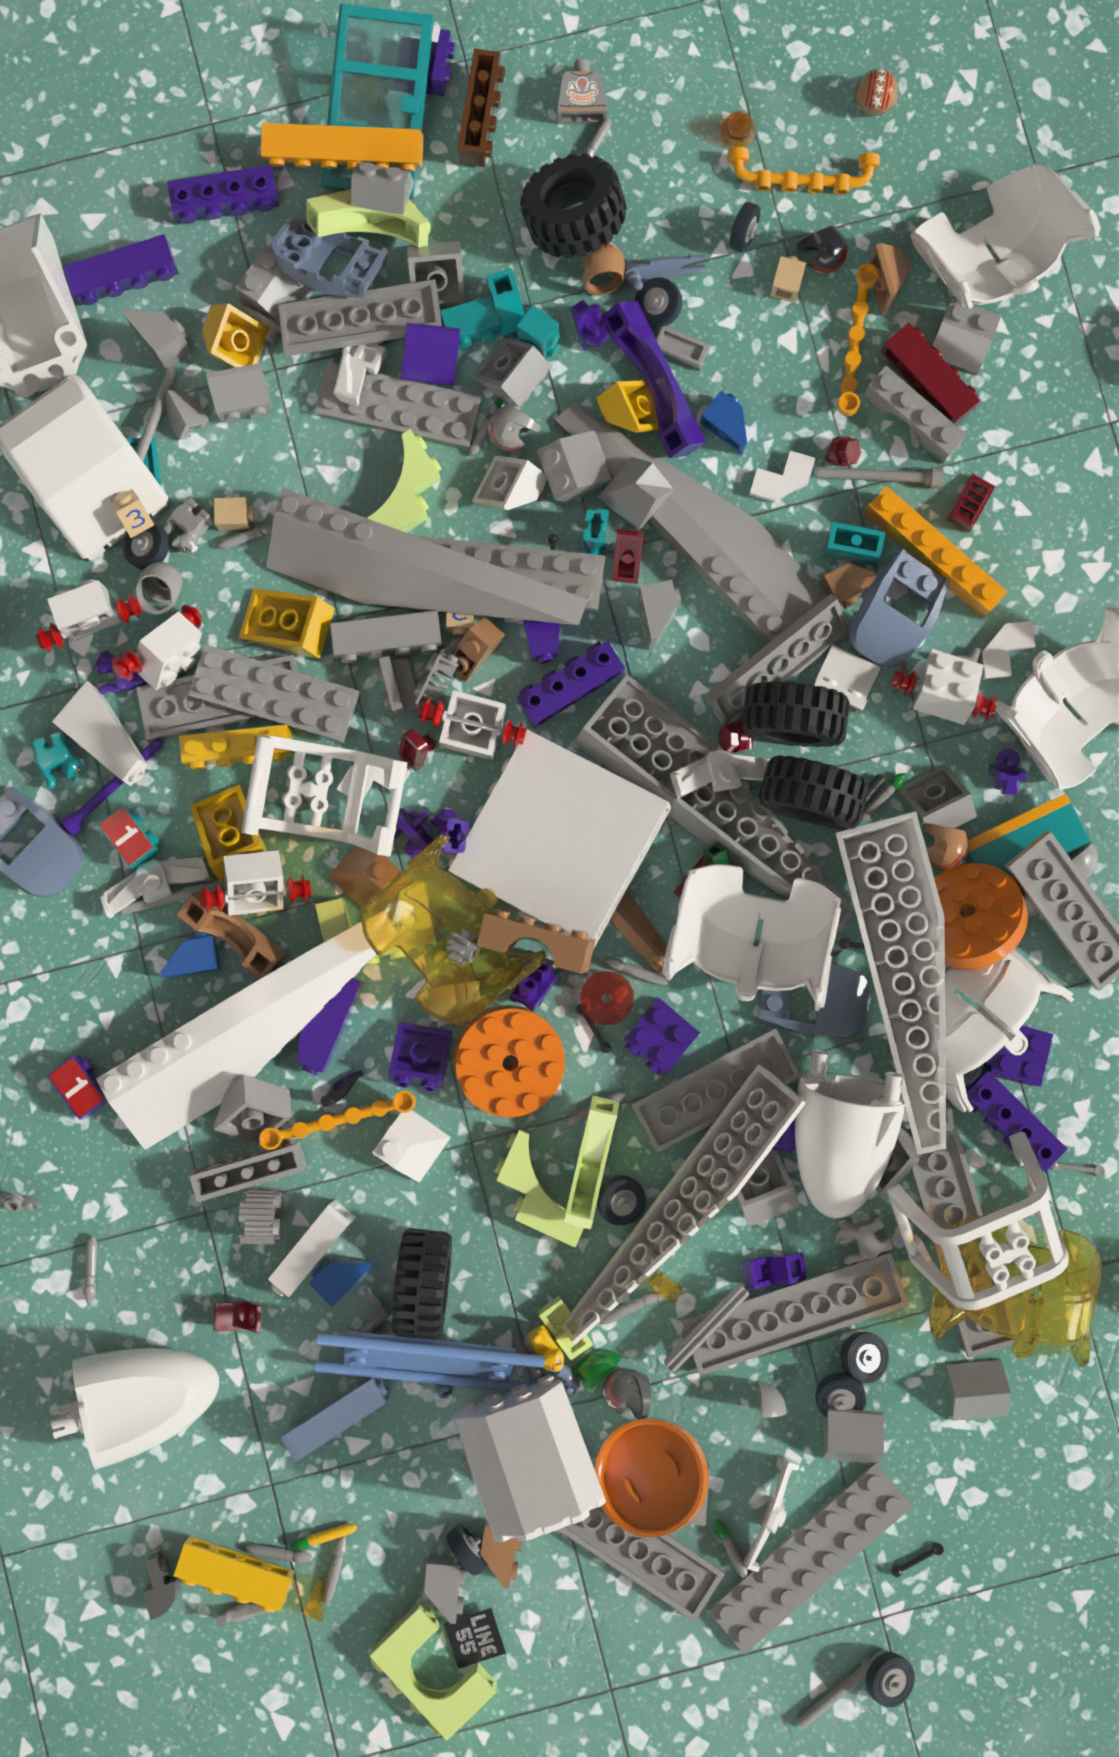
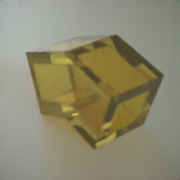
M659 1269L648 1282L651 1287L672 1303L683 1290L682 1286Z

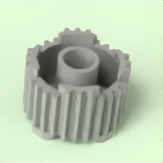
M277 1188L243 1189L242 1193L246 1201L241 1200L239 1208V1222H241V1227H244V1234L239 1235L240 1244L274 1245L276 1241H281L282 1225H280V1219H278V1214H283L284 1198L281 1196V1191H277Z

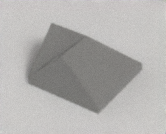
M632 457L600 493L598 499L637 530H640L674 489L653 463Z

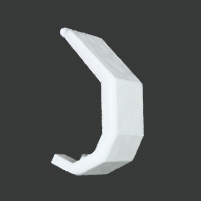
M68 376L0 424V451L41 508L82 559L88 558L92 561L106 551L103 546L108 544L111 548L126 537V530L109 503L120 492L133 489L148 515L151 513L153 517L169 507L166 503L168 500L167 494L80 376Z

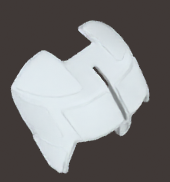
M1035 163L987 186L993 214L961 233H957L954 231L946 215L939 213L922 223L910 234L913 245L924 262L952 291L961 307L970 309L973 307L972 304L994 303L1014 294L1022 295L1034 291L1039 287L1038 280L1045 276L1059 261L1067 243L1099 236L1100 224L1096 213L1074 190H1071L1054 170L1044 163ZM987 244L991 246L1000 263L995 261L986 247Z
M1108 606L1105 609V618L1096 640L1076 643L1063 649L1053 657L1046 650L1041 651L1033 660V673L1021 685L1012 702V706H1008L1000 701L995 703L997 706L995 711L1019 737L1045 778L1059 790L1077 786L1096 771L1095 766L1082 754V747L1109 724L1116 723L1119 726V609L1116 607ZM1064 698L1081 717L1079 720L1063 704Z
M714 864L690 870L678 904L677 923L672 927L663 961L662 974L666 980L670 981L676 972L693 962L705 973L719 980L736 984L735 996L741 1001L753 1000L757 989L783 991L806 985L814 999L815 1011H819L820 1007L824 1008L832 960L830 953L833 949L839 923L841 899L825 886L802 878L794 879L789 899L778 900L745 893L742 889L743 869L739 866ZM762 919L764 922L760 943L757 947L754 946L758 920Z
M1015 949L1005 958L992 965L971 970L950 967L945 973L946 1098L962 1112H971L973 1110L967 1099L963 1074L981 1066L1003 1046L1014 1055H1021L1026 1051L1028 1041L1019 1029L1035 1008L1040 991L1053 993L1055 998L1062 1002L1069 1003L1074 1000L1072 992L1033 966ZM957 989L960 990L980 1008L976 1010L954 992Z

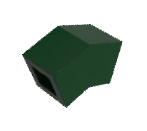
M717 842L703 850L704 860L702 863L704 866L714 864L728 865L727 851Z

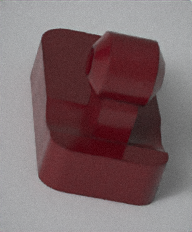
M409 729L402 735L398 753L414 771H418L425 765L424 761L427 757V752L435 748L436 742L429 734L420 736L414 729Z

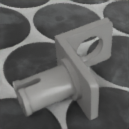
M369 1286L365 1287V1296L379 1311L358 1330V1333L396 1336L392 1332V1328L385 1322V1319L389 1316V1307Z

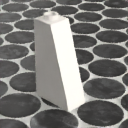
M86 681L52 722L118 778L132 786L133 783L138 782L143 777L148 764L103 694H100L99 689Z
M337 1200L331 1202L269 1277L268 1280L272 1283L271 1288L280 1296L286 1295L290 1297L354 1221L356 1216Z

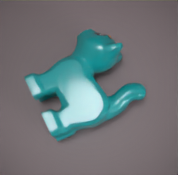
M598 508V510L588 509L586 511L585 521L587 524L582 540V547L586 554L600 555L604 552L607 546L605 532L609 516L608 510Z
M61 731L50 735L53 742L51 747H48L44 738L32 742L36 764L42 777L47 781L49 789H53L56 785V780L51 771L62 766L64 774L73 781H76V777L81 775L85 767L84 760L73 755L72 749L67 743L68 736Z

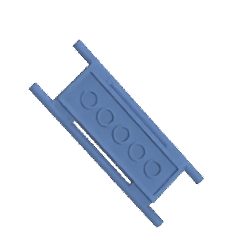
M347 1332L346 1336L318 1333L316 1345L345 1348L344 1363L316 1361L314 1372L511 1392V1389L518 1385L526 1384L528 1387L536 1384L534 1382L509 1380L513 1365L544 1368L545 1356L516 1353L515 1348L357 1332Z

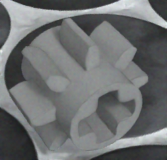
M465 929L462 934L453 933L446 945V950L450 952L448 958L461 966L464 961L472 963L480 950V946H477L476 943L478 938Z

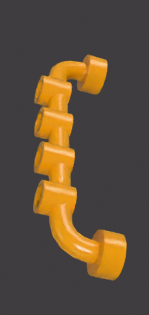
M732 147L728 149V162L733 164L734 172L738 178L744 182L755 183V189L758 191H769L771 184H781L783 192L797 191V185L808 186L807 191L809 193L818 194L823 192V186L834 187L833 192L835 194L845 195L849 193V188L862 187L869 182L873 171L879 168L880 155L876 153L860 154L858 168L863 170V173L856 177L844 173L832 176L819 172L798 174L794 171L772 173L769 170L750 172L743 166V164L749 162V149L745 147Z
M872 264L861 265L856 274V282L859 286L856 302L850 313L853 324L847 336L849 352L843 362L846 372L839 389L842 395L837 403L838 411L844 416L854 415L860 405V399L855 394L858 386L855 377L861 362V355L859 354L860 344L865 336L863 322L869 310L867 304L868 290L875 285L879 275L877 268Z
M403 1090L398 1092L394 1099L377 1100L372 1105L362 1108L352 1107L346 1112L336 1115L326 1114L318 1120L308 1123L301 1121L294 1124L293 1127L282 1130L275 1127L266 1128L261 1132L259 1141L263 1148L273 1150L278 1148L284 1140L294 1137L301 1139L307 1137L312 1132L320 1130L330 1131L336 1126L345 1123L356 1124L363 1118L374 1115L378 1117L384 1116L388 1111L397 1110L401 1113H407L415 1107L416 1098L412 1092Z

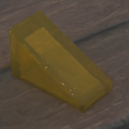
M320 1576L303 1614L321 1623L324 1619L323 1577Z

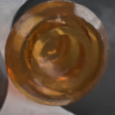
M733 112L721 124V137L731 147H745L755 137V123L746 112Z

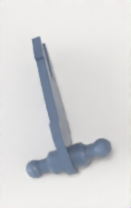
M689 254V256L650 259L646 263L635 265L630 259H625L624 279L628 284L633 285L636 291H639L643 288V283L651 278L663 277L670 280L688 273L692 275L704 269L705 265L681 266L706 258L703 255Z

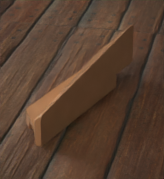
M627 888L610 922L659 975H662L667 947Z

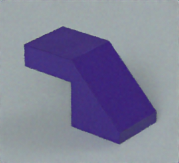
M803 1252L764 1256L743 1262L746 1290H755L769 1285H790L806 1279Z

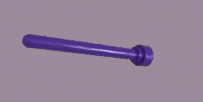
M154 739L140 752L146 762L163 747L162 739ZM117 776L113 777L76 813L74 811L70 815L67 813L59 821L75 836L83 829L81 827L84 824L83 820L117 790L124 781Z

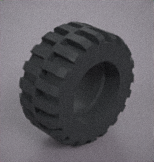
M581 153V156L570 154L563 159L560 157L553 160V163L549 165L546 163L540 167V171L538 173L535 172L530 177V183H526L520 200L521 212L532 241L541 251L558 258L560 255L564 258H573L575 255L579 257L586 256L590 251L596 252L600 250L604 243L607 245L611 242L613 235L618 234L622 227L621 224L625 221L627 207L619 178L612 165L595 155L592 158L589 154ZM583 202L582 204L574 208L564 210L565 208L573 204Z
M782 681L754 683L746 690L741 727L743 732L751 738L776 744L801 747L838 746L846 738L850 702L844 693L823 686Z
M778 755L772 757L767 762L758 798L761 805L784 816L815 825L849 830L854 829L860 824L869 786L864 778L846 769L807 758Z
M409 1228L403 1232L396 1267L392 1307V1332L396 1336L436 1340L442 1336L452 1256V1236L449 1233Z

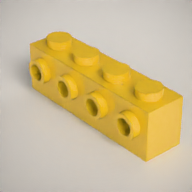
M288 725L182 735L179 736L181 763L190 767V770L205 769L206 765L214 764L217 767H229L233 765V762L252 764L259 734L292 739V730ZM274 748L272 761L287 760L286 757L294 756V751Z
M189 1536L184 1543L174 1577L180 1578V1582L186 1585L194 1586L198 1584L204 1586L208 1592L220 1595L225 1593L231 1595L235 1601L240 1603L252 1602L258 1604L260 1609L267 1612H275V1610L280 1612L285 1603L295 1571Z

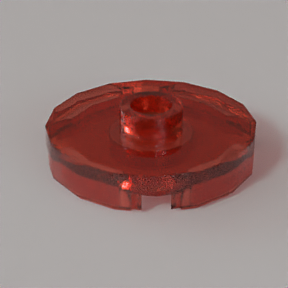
M611 971L599 972L591 976L583 985L580 994L581 1007L585 1015L593 1022L601 1025H614L624 1020L631 1012L634 1003V992L629 981L621 974ZM605 993H609L612 996V1001L608 1004L602 1001V995Z

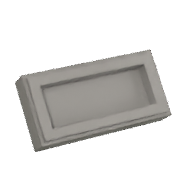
M662 326L656 337L665 357L700 371L711 344L668 326Z

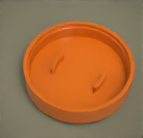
M646 1418L628 1422L611 1433L603 1443L596 1459L594 1470L606 1500L602 1508L617 1526L631 1534L641 1537H660L675 1532L693 1520L705 1501L709 1483L706 1458L695 1438L674 1422L660 1418Z

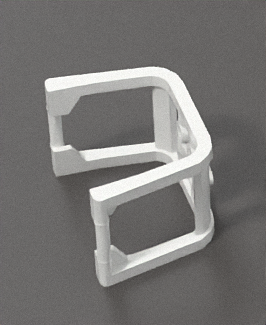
M264 734L258 735L241 833L258 836L259 828L342 841L377 855L391 856L407 762L339 747ZM274 748L295 751L293 765L287 770L289 778L288 790L282 797V801L286 806L283 820L262 817ZM306 753L322 756L320 769L313 776L316 785L309 781L302 782L306 778V770L304 768ZM332 758L354 761L342 830L320 826L322 814L328 808V801L326 800L328 786L333 781V776L330 772ZM369 765L384 769V787L391 788L385 827L377 825L372 838L357 833ZM300 794L311 797L309 800V807L312 810L310 824L294 822L296 809L302 803Z
M1018 1132L1009 1136L1016 1160L1020 1166H1024L1029 1183L1028 1186L1024 1187L1027 1198L959 1228H940L912 1200L900 1184L887 1190L911 1263L958 1308L978 1310L991 1306L1055 1278L1068 1266V1252L1055 1224L1048 1202L1050 1190L1024 1132ZM1032 1214L1036 1216L1044 1230L1052 1257L1050 1261L1034 1268L1036 1261L1027 1249L1029 1239L1018 1224V1220ZM908 1218L934 1243L940 1244L952 1282L933 1263L918 1235H913ZM1007 1226L1008 1230L1005 1233V1237L1009 1243L999 1245L992 1238L991 1232ZM980 1237L979 1250L986 1258L987 1264L985 1269L995 1285L983 1291L973 1293L958 1245ZM1014 1261L1021 1270V1274L1008 1279L1009 1272L1004 1263Z

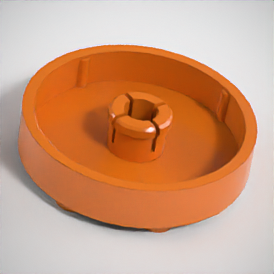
M970 863L959 865L951 870H945L934 877L944 913L945 966L962 970L986 967L1005 958L1016 948L1025 933L1028 912L1021 890L1009 874L991 865Z
M504 1005L485 1010L465 1026L456 1042L453 1063L455 1075L462 1091L476 1107L486 1113L499 1117H519L539 1109L555 1094L564 1074L565 1056L558 1034L542 1016L521 1006ZM513 1055L516 1058L510 1069L507 1066H503L504 1058Z

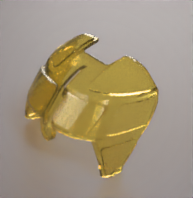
M440 834L406 866L405 871L395 876L366 900L367 903L361 908V921L365 939L378 956H382L392 947H399L423 975L425 984L415 996L418 1004L434 1018L462 1026L490 1007L505 990L512 989L538 969L546 960V951L543 949L533 954H509L508 951L502 953L480 947L472 963L464 961L462 966L448 958L450 952L446 950V945L453 933L462 934L465 929L479 938L484 913H487L497 903V896L494 891L488 888L481 889L475 895H472L460 881L449 873L437 868L442 848L446 846L450 838L448 834L445 836ZM447 928L449 933L428 951L426 946Z
M987 1215L977 1216L955 1223L952 1229L959 1228L963 1225H966ZM1007 1226L991 1232L992 1238L999 1245L1009 1243L1005 1237V1233L1008 1230ZM1061 1229L1059 1233L1069 1256L1068 1266L1055 1278L1040 1284L1037 1299H1034L1035 1286L991 1306L978 1310H964L956 1307L935 1287L929 1317L931 1333L936 1339H941L947 1330L969 1317L991 1332L1014 1339L1011 1347L1012 1353L1018 1358L1030 1357L1038 1345L1065 1346L1077 1342L1076 1345L1071 1346L1072 1355L1079 1367L1084 1368L1090 1359L1091 1326L1101 1282V1257L1086 1237L1073 1231ZM980 1237L958 1245L973 1293L983 1291L995 1285L985 1269L987 1264L986 1258L979 1250ZM1028 1245L1027 1249L1036 1261L1034 1268L1052 1259L1049 1249ZM942 1255L941 1272L952 1282L944 1255ZM1014 1261L1004 1263L1009 1272L1008 1279L1021 1274V1270Z

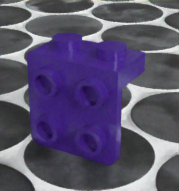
M440 29L438 42L431 43L426 94L444 96L446 84H450L452 71L451 67H449L450 59H454L456 42H452L450 30ZM404 37L400 40L396 67L417 69L419 39ZM393 80L396 89L414 92L415 81Z

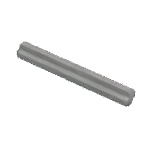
M737 1284L665 1358V1365L675 1372L749 1296L748 1291L741 1284Z

